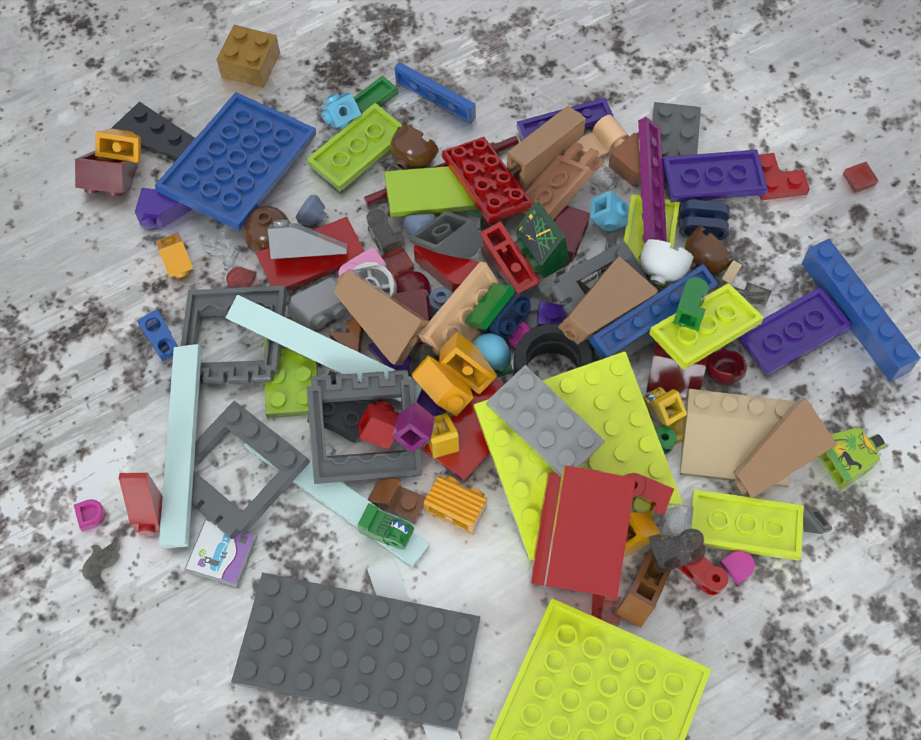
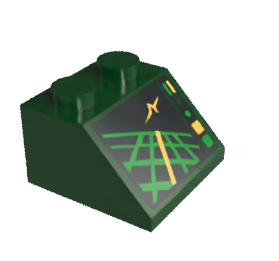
M539 201L536 202L515 229L517 237L515 244L522 254L525 253L529 258L528 263L535 273L538 271L544 279L569 265L566 237Z

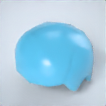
M488 333L479 336L473 342L493 370L503 371L510 363L511 350L502 337Z

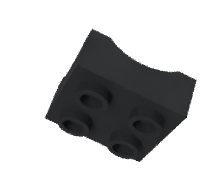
M330 370L328 375L331 376V385H335V375L338 373ZM375 399L322 403L324 428L356 443L359 436L358 423L368 405H373Z

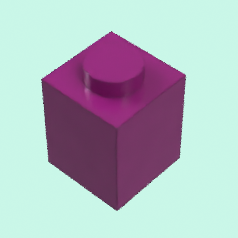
M415 402L397 416L392 437L413 452L431 439L435 417Z

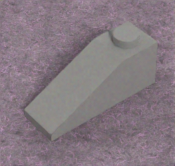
M276 220L268 228L271 259L347 254L348 245L297 223H289V220Z

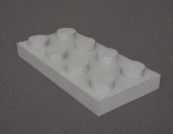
M526 365L486 402V405L561 478L563 466L579 468L605 442L601 436Z

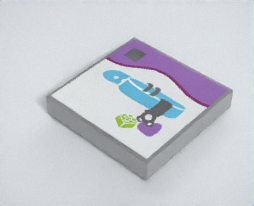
M205 519L184 570L187 573L238 588L257 540V535L247 531L245 535L239 533L234 539H230L217 525Z

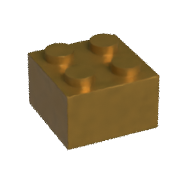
M233 25L216 59L221 77L264 88L280 55L277 35Z

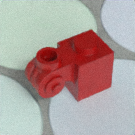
M381 399L376 400L374 405L369 404L358 423L359 439L389 449L393 441H397L392 437L399 413L395 412L391 404Z

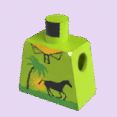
M858 427L831 434L837 445L820 455L819 458L840 491L872 470L878 463L880 457L877 452L885 448V442L879 434L867 438L862 429Z

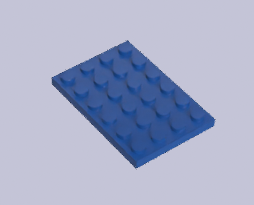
M235 92L155 184V189L157 192L240 231L250 213L260 206L316 136V128Z

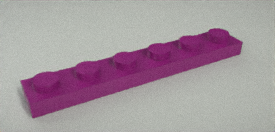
M644 117L638 120L642 220L644 228L643 241L644 244L649 239L667 242L661 130L657 124Z

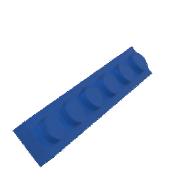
M702 264L593 335L589 341L601 358L605 359L614 355L649 332L651 327L674 315L677 312L688 279L693 277L703 279L708 284V292L715 288L718 283L705 265Z

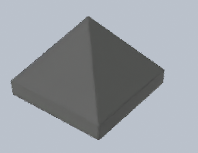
M817 508L806 509L803 512L804 532L823 534L832 530V526Z

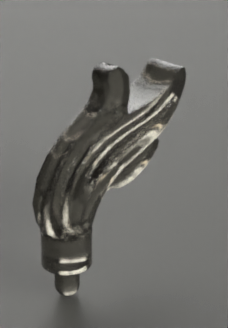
M117 537L104 549L99 545H92L93 553L83 565V577L90 581L94 588L99 589L100 592L105 591L103 586L105 582L101 577L102 571L113 566L120 558L118 552L121 542Z

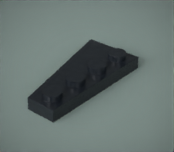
M140 101L111 128L133 132L141 138V147L147 148L149 152L154 154L158 152L167 155L168 159L174 161L179 158L195 139V137Z

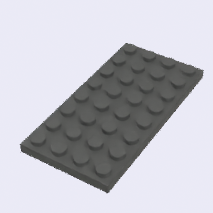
M262 572L231 682L234 685L457 732L480 616Z

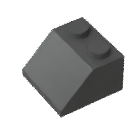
M448 211L442 213L409 238L411 243L436 253L464 259L474 256L477 250L485 245L474 220Z

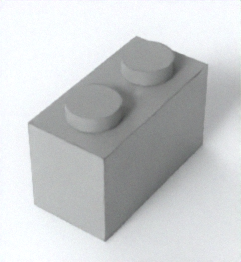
M328 278L293 295L288 314L298 324L310 330H315L316 328L321 329L334 319L342 318L346 314L347 308L334 293L337 287L336 282L332 278Z

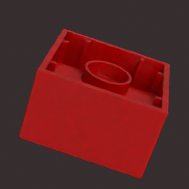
M567 465L563 466L562 478L557 473L548 472L529 583L618 598L636 478Z

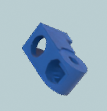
M156 309L136 320L161 361L163 362L172 357L174 347H178L158 310Z

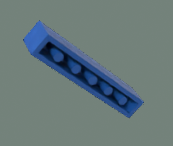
M827 239L808 248L802 261L803 267L817 286L826 292L852 324L850 330L889 382L911 372L921 357L832 241Z

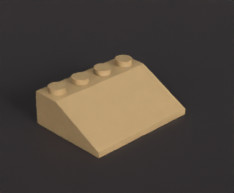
M689 389L684 403L687 415L684 416L680 475L735 481L738 478L734 471L796 401ZM790 475L773 486L788 488Z

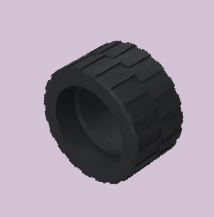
M547 323L536 326L529 332H526L517 343L514 352L513 376L525 365L528 367L532 359L544 353L564 355L574 363L576 368L594 362L593 351L587 339L580 344L568 339L564 332L558 328L559 323Z

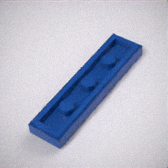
M398 62L394 67L396 83L468 123H472L476 119V104L401 62Z

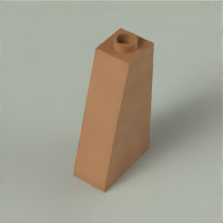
M569 106L565 107L508 151L507 168L524 192L558 155L564 156L565 151L584 135L586 118L581 113Z
M619 256L608 266L558 328L564 332L568 339L580 344L649 300L658 290Z
M346 270L336 281L335 295L386 358L394 365H403L420 338L418 334L429 321L358 273Z
M799 398L734 471L738 478L734 483L742 495L747 493L751 498H754L837 445L807 398Z

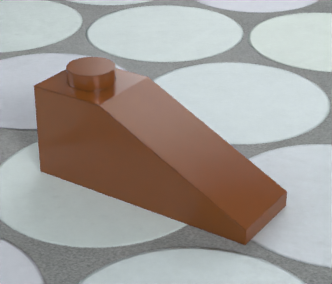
M654 540L616 613L641 628L654 610L679 553Z

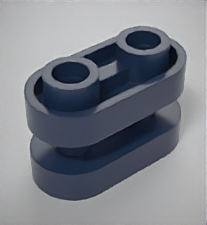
M689 199L680 205V217L682 218L679 223L680 235L688 238L700 225L705 228L702 233L706 236L711 233L718 240L727 238L729 236V223L727 222L730 214L729 206L721 201L711 202Z
M514 294L486 330L478 328V331L481 334L492 333L503 339L510 338L530 313L531 303L526 295Z

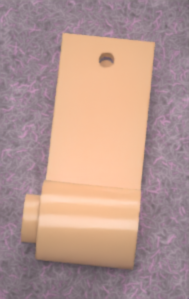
M607 115L595 124L592 133L581 137L577 143L582 144V151L587 152L590 148L598 150L599 155L597 157L602 158L609 155L629 135L612 115Z

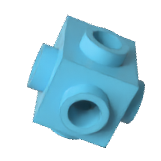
M335 93L325 99L326 103L321 105L323 120L327 125L330 124L331 127L343 129L352 122L351 120L361 115L351 93H343L341 95Z
M609 191L591 199L590 219L604 231L609 233L628 225V204L614 192Z

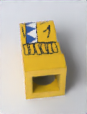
M658 387L643 396L650 417L666 426L687 415L680 394L674 389L666 393L664 389Z

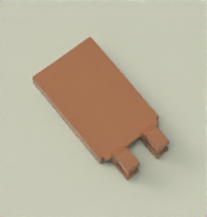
M574 142L565 151L564 156L558 155L526 190L525 193L532 201V206L539 201L554 220L594 175L593 172L598 171L604 163L602 158L597 157L599 155L598 150L590 148L585 152L582 151V144ZM530 209L517 214L525 217Z

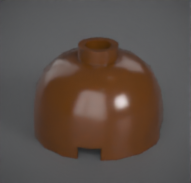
M407 125L398 127L390 141V151L392 157L396 160L395 164L402 170L427 168L439 153L438 146L431 139L428 142L422 138L424 133Z
M261 206L250 213L243 226V237L251 251L259 252L270 247L268 237L269 226L274 224L276 220H289L283 211L272 206Z
M699 225L690 234L685 243V250L694 257L690 269L693 271L704 264L711 275L719 274L728 268L734 259L727 258L730 253L713 234L709 233L706 236L702 233L705 228Z

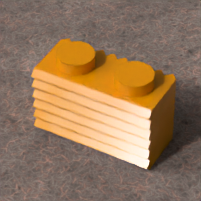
M438 476L424 500V511L473 534L487 508L485 494L476 488L468 490L460 486L461 483L453 477L446 476V478Z

